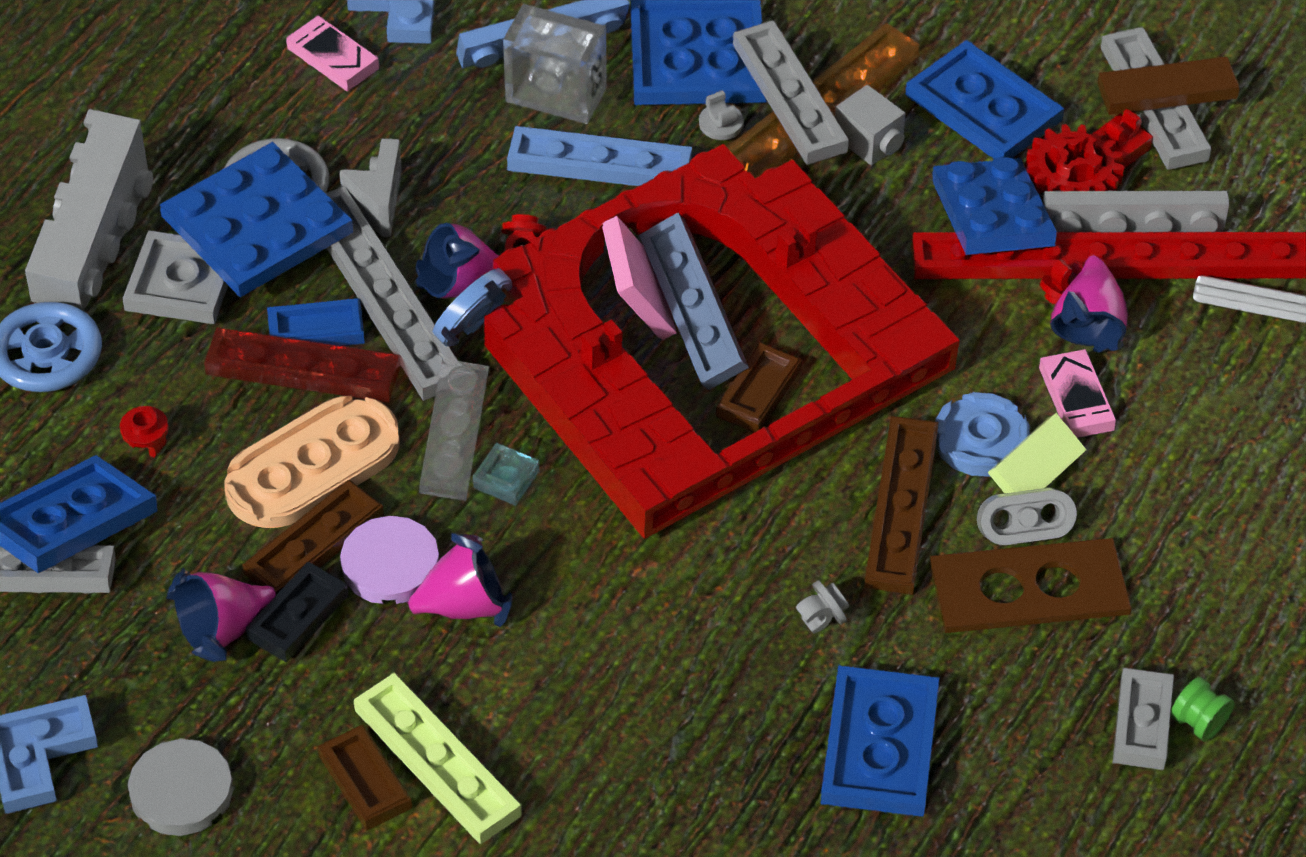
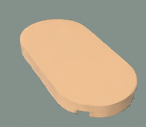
M340 396L315 407L246 448L233 458L224 480L225 497L230 510L242 521L257 527L279 528L295 523L349 479L358 486L381 472L393 461L400 444L398 422L395 415L385 404L365 397V401L353 400L352 396Z

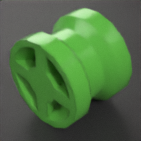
M1197 677L1180 693L1171 709L1170 716L1179 724H1189L1194 728L1195 736L1206 742L1213 738L1224 726L1233 711L1235 703L1227 695L1215 694L1211 691V685L1202 677Z

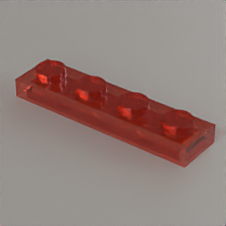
M216 327L204 366L206 375L352 396L361 399L368 397L390 403L400 370V356L397 354Z

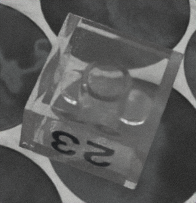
M523 4L503 38L506 102L588 124L607 89L606 26Z

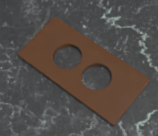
M1113 538L930 556L929 563L945 633L1131 614V605ZM1063 568L1075 575L1079 582V588L1070 596L1052 597L1041 591L1036 583V578L1045 569ZM1005 573L1019 580L1023 587V594L1013 602L998 603L990 600L983 594L980 584L984 578L991 574Z

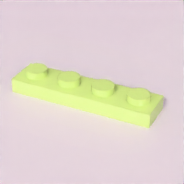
M395 673L354 699L355 712L480 845L521 817V805Z

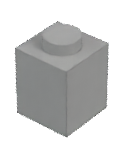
M869 85L864 86L836 106L835 119L849 140L848 148L871 166L886 155L894 154L903 144L905 112Z

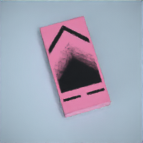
M319 16L286 38L287 48L347 92L379 69L378 57Z
M1086 349L1042 357L1039 366L1040 372L1059 417L1072 433L1079 438L1114 431L1116 419Z

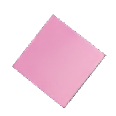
M618 216L604 222L602 228L618 294L658 338L664 340L677 334L671 310L644 246Z

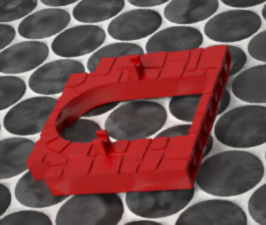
M722 144L708 152L697 154L689 163L673 171H663L654 179L632 190H625L616 198L594 209L583 211L578 217L560 225L558 229L550 228L545 230L539 237L531 240L530 243L517 248H510L499 257L493 259V269L500 268L511 279L513 287L509 291L505 288L502 289V292L506 295L504 298L506 304L498 306L490 314L484 316L485 347L644 539L955 370L960 340L934 312L928 309L927 304L918 294H915L880 257V253L852 223H849L844 218L843 213L812 183V180L793 159L777 168H769L759 177L754 178L750 172L745 170L743 164L733 153ZM679 212L686 219L691 233L711 238L731 248L753 268L852 380L821 396L819 400L812 401L771 423L769 427H764L723 449L721 453L715 454L700 435L695 433L694 428L683 415L673 407L671 401L659 387L648 378V374L636 360L622 347L623 332L612 319L603 325V322L592 310L581 290V284L588 269L604 253L605 236L602 228L603 223L616 216L627 228H631L637 235H640Z

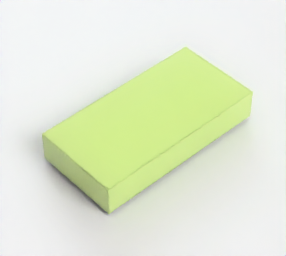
M1055 413L1047 418L987 473L1004 493L1045 488L1083 454L1086 448L1059 415Z

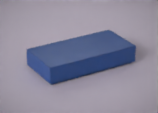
M360 298L267 307L271 353L365 344Z

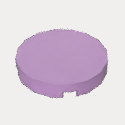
M386 516L371 519L356 527L344 541L340 555L344 581L354 594L371 603L383 604V600H396V604L408 602L429 571L439 561L436 540L425 526L410 518Z

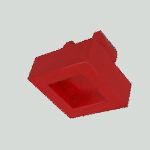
M1129 109L1124 110L1123 114L1116 115L1096 130L1103 131V142L1113 139L1116 141L1115 151L1123 152L1124 155L1122 163L1124 169L1149 151L1153 141V136L1140 127L1141 118Z

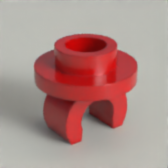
M526 214L513 215L511 221L502 223L501 232L508 235L505 242V251L515 248L520 242L530 243L531 240L539 237L541 233L547 230V227L539 224V218Z
M1058 259L1051 269V275L1043 276L1040 282V287L1046 292L1044 297L1055 305L1066 288L1082 271L1084 265L1075 261L1071 268L1063 260Z
M140 406L131 409L122 417L120 432L123 440L133 448L148 447L149 455L155 458L167 444L166 435L169 425L166 415L160 409L152 406Z

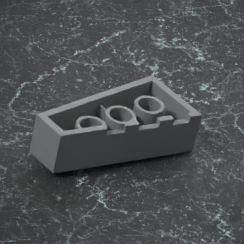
M88 109L83 122L84 126L88 128L86 141L84 144L75 142L70 155L73 166L69 184L60 182L55 193L53 205L54 221L45 219L25 269L31 302H61L84 311L91 296L96 297L102 286L103 273L108 263H114L116 260L120 240L125 230H130L133 227L136 209L142 197L147 198L152 188L153 174L151 171H148L140 120Z

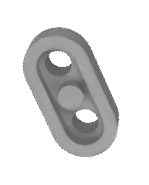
M1055 488L993 495L986 499L978 510L977 525L984 537L998 545L1048 540L1067 534L1075 524L1077 511L1073 500L1066 493ZM1052 503L1055 507L1054 516L1049 520H1043L1041 517L1042 508L1046 504ZM1000 510H1006L1008 514L1007 522L1003 526H995L993 522L994 515Z

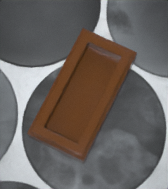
M761 342L747 361L749 368L737 375L716 406V417L754 433L763 428L800 373L802 359Z
M363 724L317 746L320 759L366 831L412 809L411 797Z

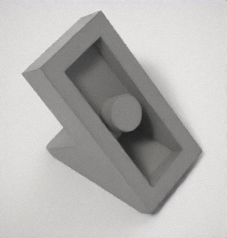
M381 138L378 157L371 156L369 171H340L341 187H346L370 226L378 234L385 237H391L402 171L399 139Z

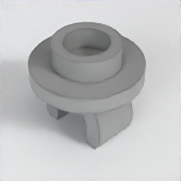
M722 90L706 97V108L699 116V127L706 136L712 139H731L742 131L743 115L734 105L725 104V93Z
M819 580L812 584L817 595H811L803 599L796 606L797 611L802 616V620L813 634L823 630L833 617L840 625L845 623L847 618L843 611L850 607L833 583L824 587Z

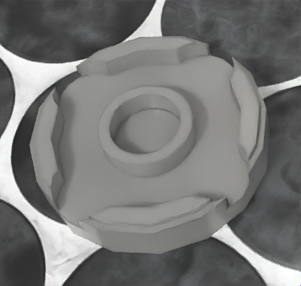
M177 739L160 743L141 756L131 770L128 789L133 812L139 819L141 817L144 822L149 824L151 829L160 834L183 836L201 832L212 825L211 820L216 818L220 812L221 815L224 814L230 805L233 784L228 762L217 749L201 741Z

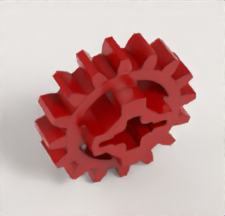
M1063 124L1061 133L1056 134L1048 128L1045 130L1044 139L1037 137L1033 139L1032 149L1027 151L1025 167L1032 182H1034L1038 194L1045 191H1117L1118 184H1122L1124 166L1122 165L1123 152L1115 151L1116 141L1114 139L1103 142V131L1101 130L1090 135L1086 133L1085 125H1080L1076 132L1071 131L1067 124Z

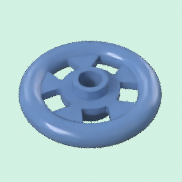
M61 302L34 303L12 312L0 322V378L13 387L31 392H51L77 383L93 369L101 354L102 338L97 324L83 310ZM64 322L76 328L69 336H66L58 328ZM39 323L31 327L25 335L20 330L29 324ZM21 347L24 358L11 361L8 356V350ZM70 348L81 350V353L74 362L65 360ZM34 366L40 368L52 367L50 373H31Z

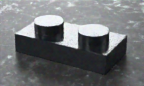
M307 562L246 627L247 639L287 663L348 597L347 584L312 563Z

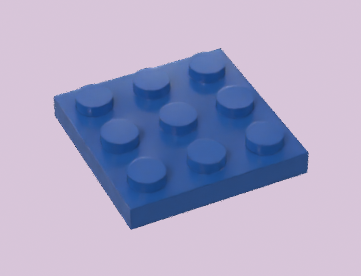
M630 0L634 105L706 104L707 96L722 90L725 93V103L766 102L765 96L733 46V32L762 24L760 0Z
M274 142L267 144L160 204L161 215L164 220L239 297L244 296L353 233L352 219Z

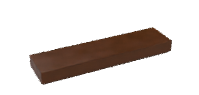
M891 416L864 588L913 595L939 422Z

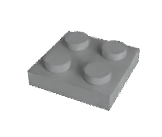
M148 230L122 298L124 310L215 324L228 285L180 235Z

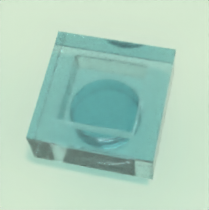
M496 443L473 475V488L516 506L539 473V460Z

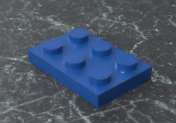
M965 40L906 83L905 96L993 159L1015 157L1031 145L1035 137L1040 138L1045 134L1046 129H1052L1063 121L1064 108L968 40Z
M999 157L993 161L972 163L956 161L949 165L933 166L932 182L966 255L1055 246L1057 231L1021 158Z
M95 455L1 502L0 546L35 572L40 573L157 512L156 495Z
M838 665L820 804L924 817L939 685L938 677Z

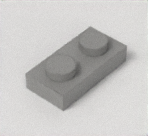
M1123 668L1112 763L1164 770L1174 675Z

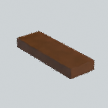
M1227 56L1100 72L1097 82L1108 115L1121 114L1126 109H1129L1131 112L1237 99L1240 89Z
M349 479L242 564L243 573L257 586H271L276 594H278L307 562L320 568L342 550L344 541L356 527L371 519L383 517V505Z

